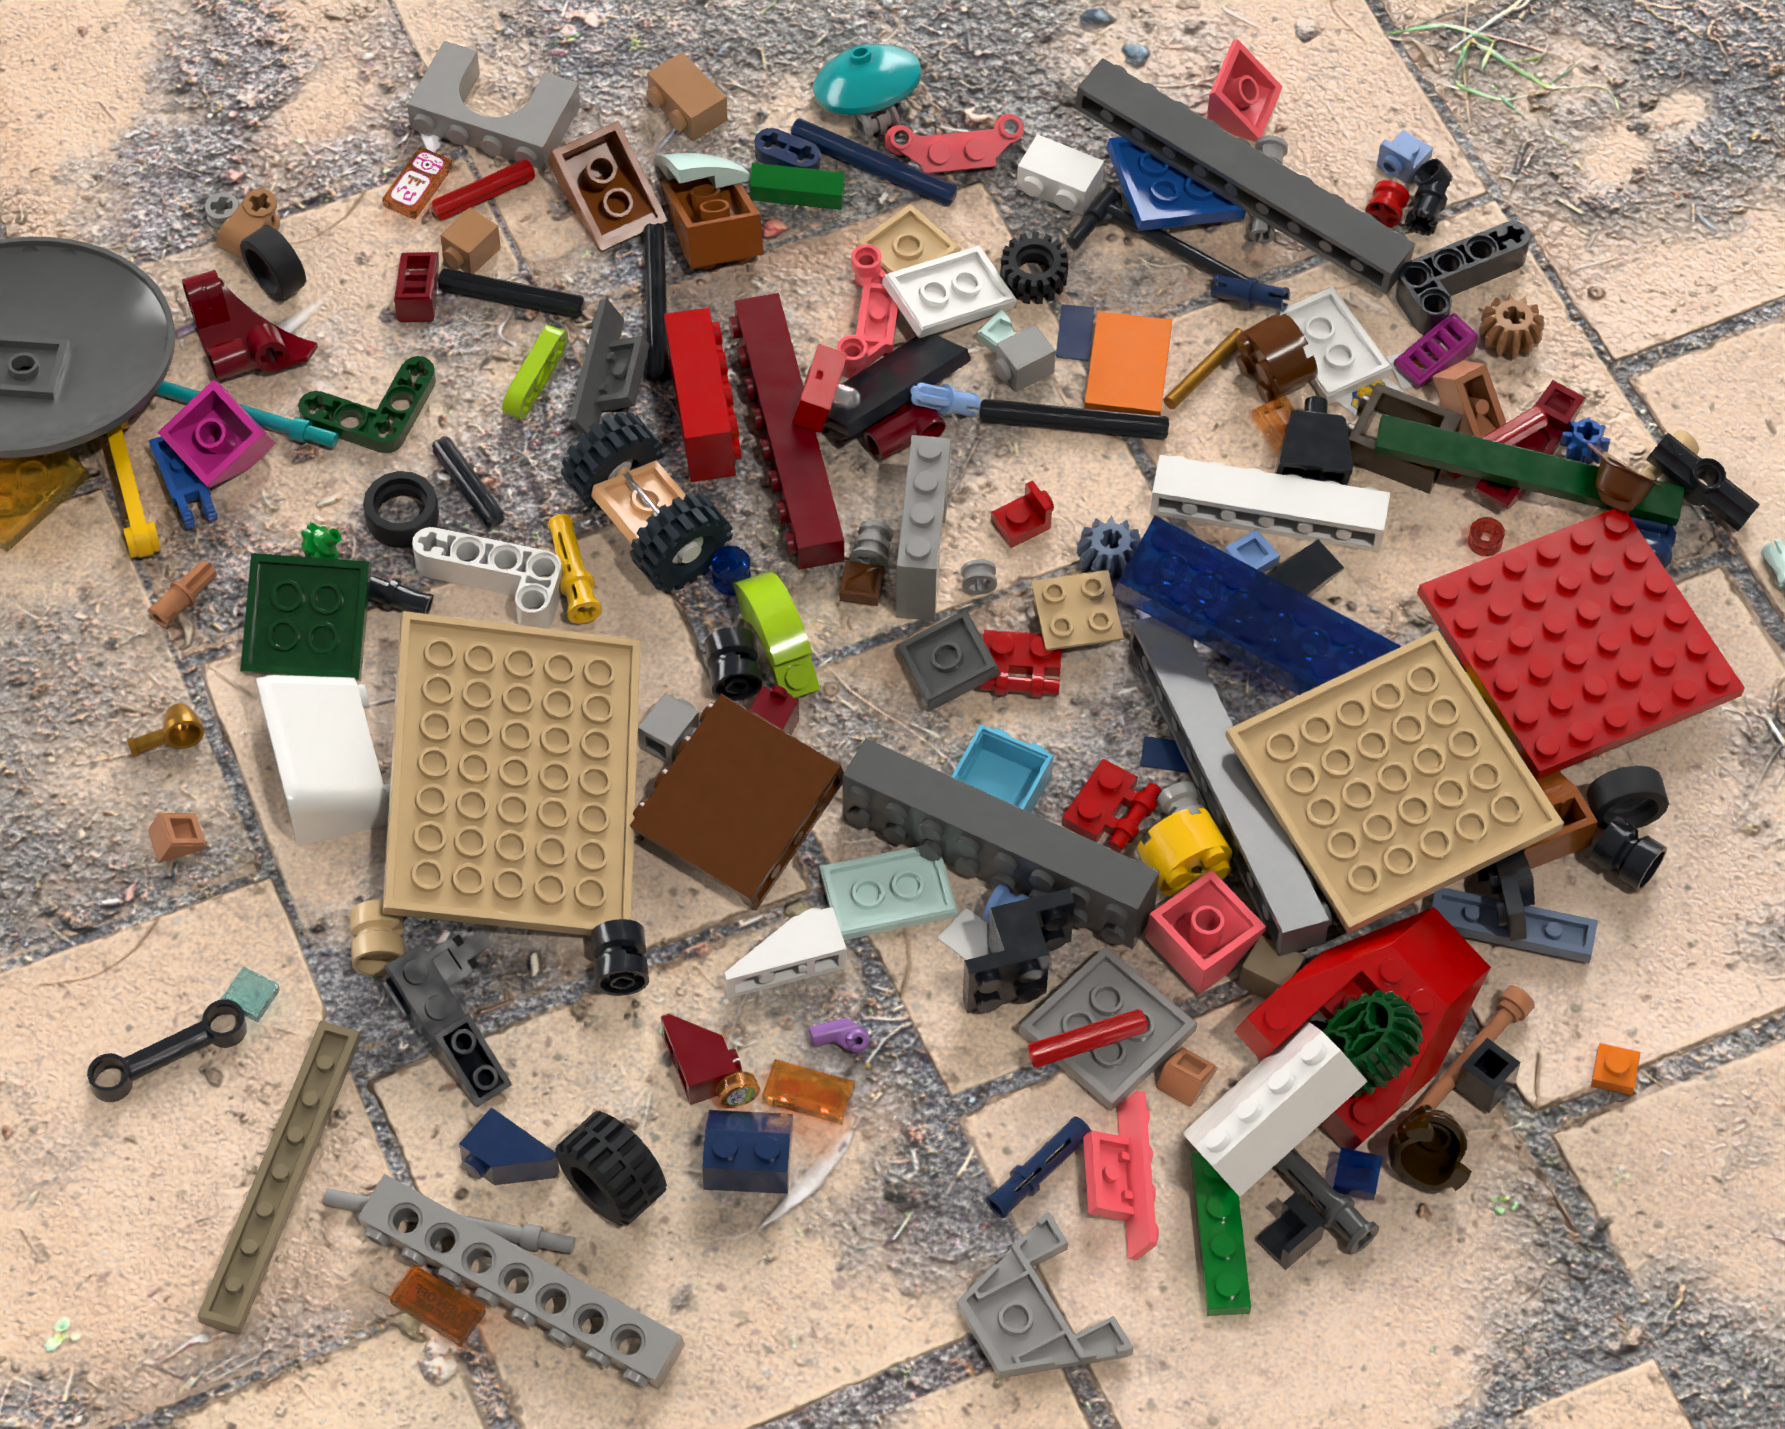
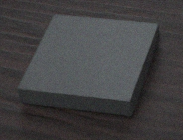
M967 609L896 645L930 711L1001 675Z

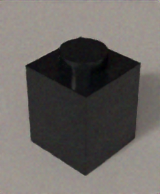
M1486 1038L1462 1064L1456 1089L1490 1113L1514 1086L1521 1062L1489 1038Z

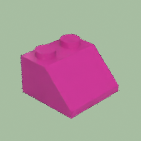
M212 380L157 432L208 488L249 470L276 444L237 400L215 380Z

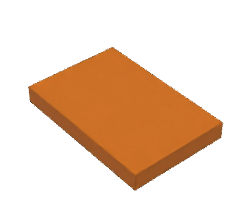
M1097 311L1084 408L1161 416L1173 320Z

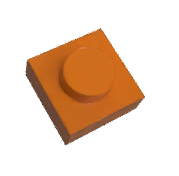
M1599 1043L1591 1087L1632 1096L1641 1052Z

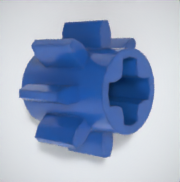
M1589 417L1578 422L1571 420L1568 432H1563L1560 442L1561 446L1567 447L1565 458L1590 464L1593 461L1599 464L1601 457L1587 446V443H1591L1608 452L1611 439L1603 437L1606 426L1599 425Z

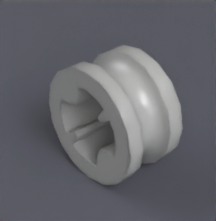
M221 192L211 195L207 199L205 211L207 221L211 227L220 230L223 223L238 208V201L235 196L230 193ZM222 208H227L224 214H218Z
M975 559L968 561L961 567V575L963 577L962 588L969 594H986L997 587V578L995 577L996 566L993 562L985 559Z

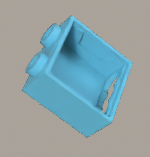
M980 724L951 777L1032 813L1052 776L1054 755L1048 753L1037 744H1027L1012 738L1004 730L998 728L991 729Z

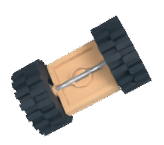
M617 412L614 418L608 415L602 418L601 424L597 425L595 422L589 426L591 431L586 435L581 433L576 438L578 440L577 445H571L567 450L570 456L563 458L562 465L564 468L561 469L563 479L588 508L592 509L594 507L596 510H603L631 543L633 548L630 551L632 561L657 590L661 591L663 589L665 592H671L674 587L676 590L684 588L686 582L689 581L690 584L695 582L697 576L701 573L705 576L711 570L709 566L712 563L717 564L722 559L720 553L728 550L730 545L727 541L732 540L733 537L731 532L733 530L732 525L707 496L701 493H697L694 496L693 493L685 494L657 461L663 458L662 444L637 415L635 416L632 412H627L626 415L623 412Z

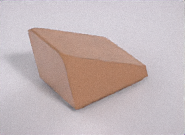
M159 813L148 830L158 861L172 860L204 850L206 847L196 813Z
M1181 1047L1164 1065L1157 1088L1191 1107L1197 1101L1218 1067Z

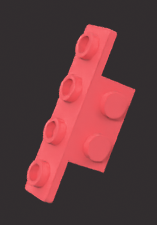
M1136 1090L1117 1107L1119 1135L1091 1130L1083 1137L1088 1214L1126 1222L1128 1258L1133 1260L1140 1259L1157 1245L1159 1236L1154 1208L1156 1189L1152 1183L1151 1170L1153 1151L1149 1144L1148 1132L1150 1112L1146 1106L1145 1092Z

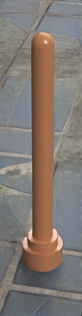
M1515 985L1508 986L1498 998L1499 1004L1496 1007L1498 1012L1407 1117L1424 1104L1430 1105L1432 1110H1435L1457 1085L1462 1064L1483 1041L1489 1038L1494 1042L1510 1023H1516L1518 1020L1522 1021L1535 1008V1003L1527 992Z

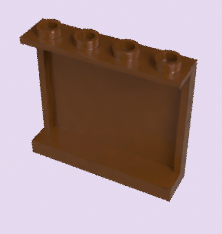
M720 694L715 703H709L703 710L699 720L700 725L693 735H688L683 739L677 750L678 757L671 767L665 768L660 772L654 784L655 790L649 799L642 801L633 812L635 819L630 827L641 841L646 838L738 894L744 904L757 911L842 786L844 771L837 762L723 694Z

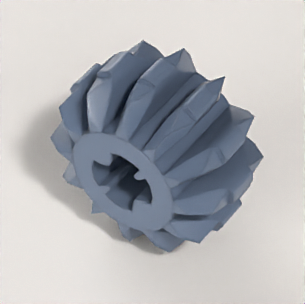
M1112 515L1107 523H1103L1096 518L1092 523V528L1084 527L1081 532V539L1077 543V554L1080 557L1082 570H1091V572L1109 570L1111 581L1113 576H1117L1125 581L1126 577H1128V572L1136 573L1141 557H1143L1144 546L1140 542L1139 530H1129L1128 520L1120 524L1115 523Z

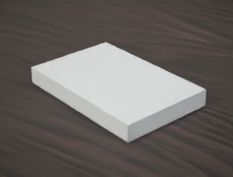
M980 245L885 274L882 281L883 286L918 338L995 315L1000 310L1014 309L1017 299Z
M1334 287L1292 304L1284 312L1276 311L1268 316L1270 317L1280 312V316L1287 314L1298 325L1308 342V345L1303 347L1306 357L1309 358L1314 355L1317 363V378L1310 381L1320 397L1327 399L1328 403L1391 376V365Z

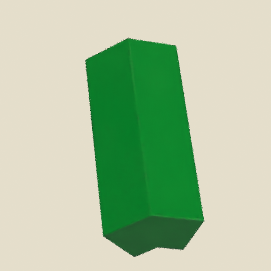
M752 163L750 199L760 202L842 210L846 173Z

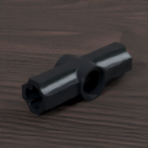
M1669 433L1663 437L1646 459L1676 484L1684 487L1683 498L1688 503L1696 506H1706L1736 531L1742 528L1760 505L1726 478L1725 469L1718 461L1712 458H1700Z

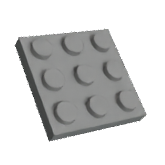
M1104 946L1020 1024V1033L1033 1043L1136 1009L1142 1010L1148 1024L1145 1033L1055 1062L1112 1111L1196 1031L1197 1022Z

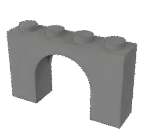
M443 41L407 104L410 128L416 129L423 134H432L450 140L457 145H466L482 150L492 156H500L516 162L528 160L533 167L545 171L549 164L547 160L552 150L558 148L580 108L579 84L544 72L531 98L523 108L507 116H483L471 111L464 104L480 75L478 52Z
M911 436L897 560L896 618L935 621L942 523L946 522L949 494L951 438Z

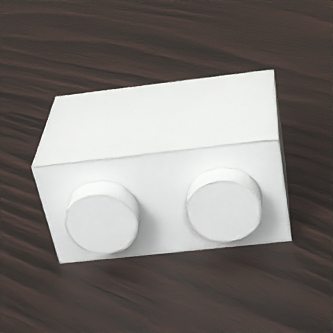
M1037 134L1018 165L1017 189L1024 191L1029 196L1039 197L1054 203L1064 210H1071L1084 215L1103 183L1104 161Z

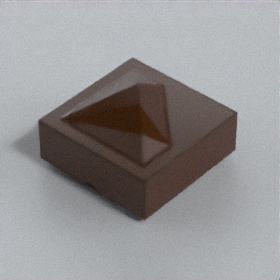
M845 561L839 601L878 606L884 577V566Z

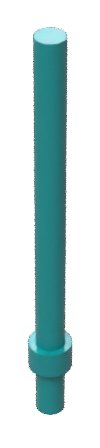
M163 381L155 392L157 395L186 404L200 393V391ZM240 404L260 426L288 434L289 439L302 443L312 441L331 448H335L338 443V433L312 426V422L299 417H295L292 420Z

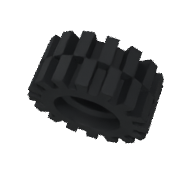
M1032 232V238L1030 239L1027 238L1026 233L1020 234L1019 242L1013 238L1009 241V247L1005 245L1003 249L1000 276L1017 300L1020 296H1023V303L1030 304V298H1036V304H1043V297L1045 296L1050 302L1055 299V293L1060 295L1063 292V286L1067 284L1069 263L1066 248L1061 249L1062 243L1059 240L1051 243L1052 236L1045 234L1043 239H1039V232ZM1036 262L1048 267V271L1041 274H1030L1024 272L1020 267L1026 263Z

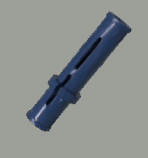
M1077 1116L1072 1117L1069 1120L1070 1122L1046 1142L1023 1166L1016 1165L1010 1171V1178L992 1195L986 1198L987 1205L998 1217L1006 1218L1009 1212L1024 1198L1034 1196L1040 1190L1039 1184L1083 1144V1137L1091 1129L1081 1118Z

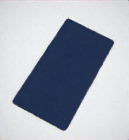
M1062 305L1056 350L1057 358L1089 360L1094 307Z
M1144 737L1141 766L1190 773L1175 740Z

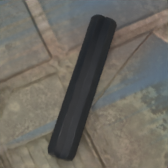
M442 436L440 439L435 440L432 443L434 455L486 527L494 528L502 524L505 520L503 516L504 511L451 438Z

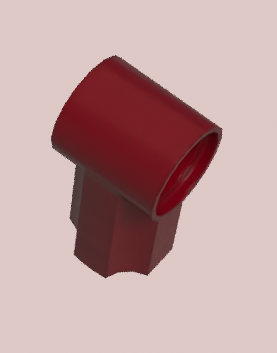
M910 400L899 407L896 414L864 430V439L876 459L884 460L910 446L912 435L940 437L946 428V423L935 409L915 405Z

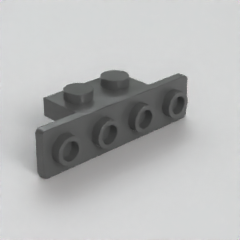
M608 299L599 301L597 312L593 319L589 344L585 350V360L581 375L578 378V387L573 407L570 410V423L579 434L583 433L584 435L591 431L589 426L595 422L599 425L602 411L635 406L650 346L643 336L620 339L624 318Z

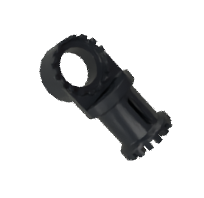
M1437 158L1426 161L1415 172L1413 179L1418 186L1415 193L1416 203L1414 208L1407 213L1405 220L1407 228L1411 227V231L1416 230L1415 233L1421 231L1423 236L1425 233L1427 236L1435 233L1438 215L1445 209L1448 200L1445 193L1450 185V181H1452L1451 177H1453L1447 167Z

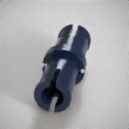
M1216 274L1213 282L1218 283V286L1211 285V296L1213 298L1242 302L1244 307L1249 308L1258 305L1284 312L1288 304L1283 303V299L1288 301L1290 299L1289 288L1262 284L1257 279L1250 277L1247 280H1241Z

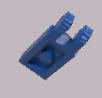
M161 436L148 440L173 506L178 508L185 529L188 530L195 527V520L187 503L198 499L201 500L202 509L208 521L218 520L210 497V488L200 480Z

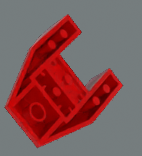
M1433 907L1321 952L1252 1011L1234 1032L1262 1061L1317 1012L1320 1011L1327 1019H1332L1337 1014L1336 1008L1342 1010L1348 1005L1349 999L1357 1001L1364 992L1371 996L1377 990H1381L1383 993L1392 991L1395 995L1402 997L1404 1001L1409 1002L1414 1008L1416 1015L1420 1018V1023L1423 1025L1421 1034L1424 1038L1421 1044L1417 1045L1420 1053L1410 1059L1412 1067L1404 1068L1399 1073L1400 1079L1394 1077L1388 1082L1387 1088L1379 1086L1372 1095L1365 1091L1357 1098L1352 1095L1320 1124L1338 1145L1350 1155L1436 1076L1491 967L1443 915Z

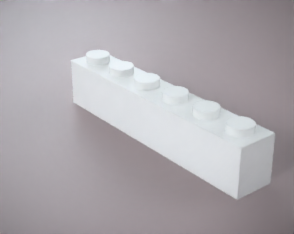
M1160 455L1152 491L1150 514L1248 531L1257 529L1260 533L1316 541L1319 539L1321 543L1380 552L1390 492L1379 491L1371 487L1359 488L1341 485L1335 481L1323 482L1305 479L1297 475L1268 473L1256 468L1244 469L1226 466L1219 462L1208 463L1190 460L1182 456Z

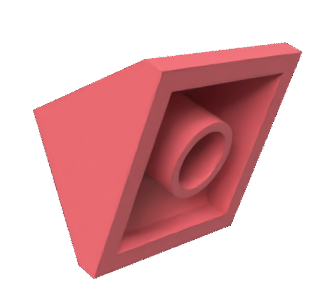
M1238 39L1232 41L1209 94L1207 119L1216 122L1220 128L1236 137L1256 142L1264 133L1283 86Z

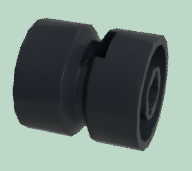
M727 627L716 630L708 635L705 640L707 664L710 667L709 677L712 694L716 698L723 694L733 701H741L759 693L762 687L760 664L757 661L758 652L754 633L744 627Z
M1618 816L1604 830L1595 844L1589 859L1604 870L1612 872L1618 869L1619 880L1638 892L1646 886L1659 868L1666 855L1667 847L1649 835L1639 839L1638 830Z
M628 919L610 920L597 925L592 931L594 958L597 959L594 962L596 988L602 993L615 996L630 995L645 989L649 984L647 958L644 956L646 953L644 927L639 922Z

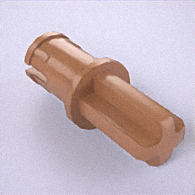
M203 560L179 582L172 581L170 589L148 609L150 617L158 625L166 628L182 610L196 603L195 597L217 576L215 568L209 562Z

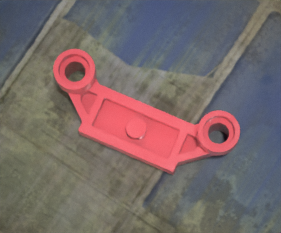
M1014 114L1000 116L995 121L993 129L918 136L904 125H895L886 132L884 146L889 153L896 156L904 155L920 166L921 171L928 174L996 167V158L1009 144H1013L1021 138L1024 126L1021 119ZM1005 122H1011L1015 125L1016 131L1014 134H1009L1005 131ZM896 133L904 134L906 144H897L894 140V135Z
M869 244L856 247L851 255V267L855 273V282L863 288L856 335L843 337L837 345V350L848 353L842 370V375L848 379L864 370L883 354L891 353L895 340L899 308L882 284L886 273L881 268V252L877 247Z

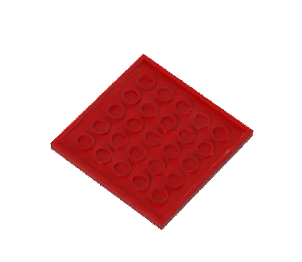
M1616 508L1422 583L1417 591L1423 604L1536 780L1741 697L1745 689L1628 513Z

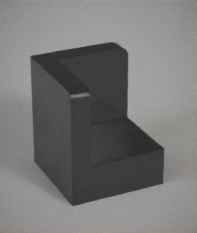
M1295 1192L1283 1202L1281 1217L1258 1236L1257 1242L1276 1262L1287 1270L1322 1239L1326 1221Z

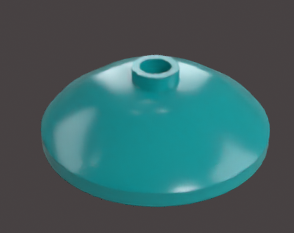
M864 44L850 48L828 61L816 76L813 83V91L818 104L828 111L848 115L865 114L882 110L906 98L918 86L922 70L918 58L902 47L891 44Z

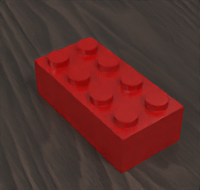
M710 307L664 314L669 359L690 483L736 476L735 460H741L742 457L738 438L737 417L733 409L732 389L727 376L726 355L722 347L720 322H712Z

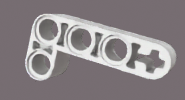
M435 527L421 529L413 537L412 546L415 566L422 576L515 596L517 622L519 625L548 629L552 624L562 594L560 591L562 566L559 557L554 553ZM532 607H538V608H539V609H535V610H529V608H532Z

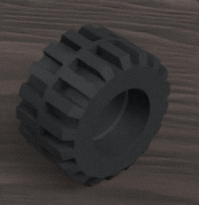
M596 1111L592 1113L555 1148L560 1167L577 1193L596 1212L618 1225L628 1226L667 1190V1183L662 1169L644 1142L624 1123L604 1112Z

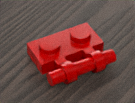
M984 630L983 641L1001 675L981 684L980 690L995 691V695L1006 696L1007 692L1031 693V697L1043 698V694L1059 695L1060 679H1046L1044 676L1060 677L1062 649L1046 651L1042 633ZM1008 674H1027L1032 675V678L1008 676Z
M1102 759L1063 815L1062 826L1096 843L1105 832L1112 836L1108 842L1109 848L1120 853L1127 843L1134 841L1139 833L1138 826L1144 817L1151 816L1157 807L1156 800L1162 789L1157 784L1150 782L1143 792H1136L1134 788L1137 785L1138 776ZM1122 806L1131 809L1125 818L1118 819L1115 817Z

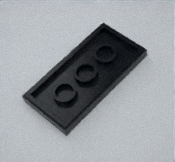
M936 334L918 338V336L912 338L837 386L825 425L849 437L856 436L910 401L912 386H917L918 383L935 385L969 363L971 357L968 349Z

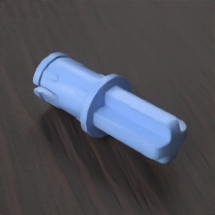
M918 383L917 386H912L910 390L913 404L935 409L942 415L951 412L966 417H974L978 412L967 409V406L980 409L981 401L978 394L955 390L949 384H943L939 387Z

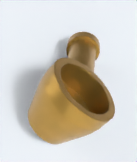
M178 703L167 709L163 728L136 738L130 737L127 739L133 757L140 756V753L164 744H168L176 749H186L198 744L202 740L204 727L199 716L190 706Z

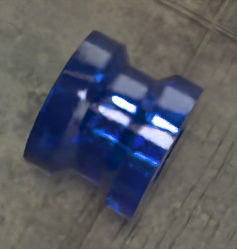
M725 546L717 550L713 555L711 565L714 587L722 594L736 595L732 583L751 577L750 556L745 550L737 546Z

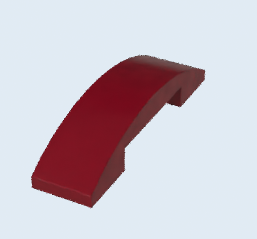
M1552 380L1534 405L1539 406L1545 412L1548 419L1547 426L1513 446L1553 455L1560 445L1563 432H1568L1570 421H1575L1585 403L1586 397ZM1483 479L1479 481L1474 490L1477 494L1507 510L1527 491Z

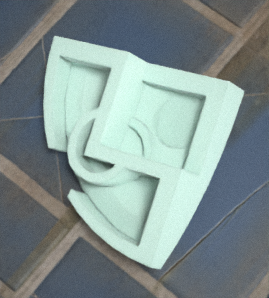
M672 153L656 157V163L667 179L676 178L679 184L706 177L715 188L750 181V173L745 168L725 158L701 153Z

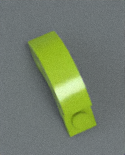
M768 571L732 583L743 620L749 622L754 627L762 643L775 685L785 688L794 698L820 690L810 656L813 652L795 604L781 579L775 573Z

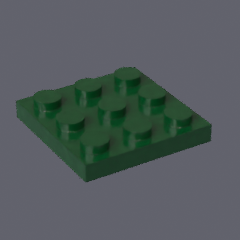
M251 553L240 671L242 673L266 675L355 678L356 681H361L372 564L369 561Z

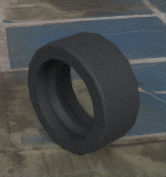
M263 226L241 241V255L248 270L259 286L275 300H284L304 287L307 280L303 265L293 247L278 230L271 226Z
M396 471L384 474L373 481L365 492L363 508L368 530L377 541L387 546L410 547L412 546L413 537L418 531L427 527L436 528L438 525L439 507L434 487L425 477L413 472ZM398 496H412L421 500L424 504V511L420 516L404 523L389 522L382 519L378 513L379 508L384 502Z
M1628 766L1609 771L1596 778L1589 785L1586 794L1589 807L1598 821L1597 827L1604 830L1618 816L1632 824L1636 829L1647 826L1658 820L1667 811L1669 805L1663 779L1659 771L1647 766Z

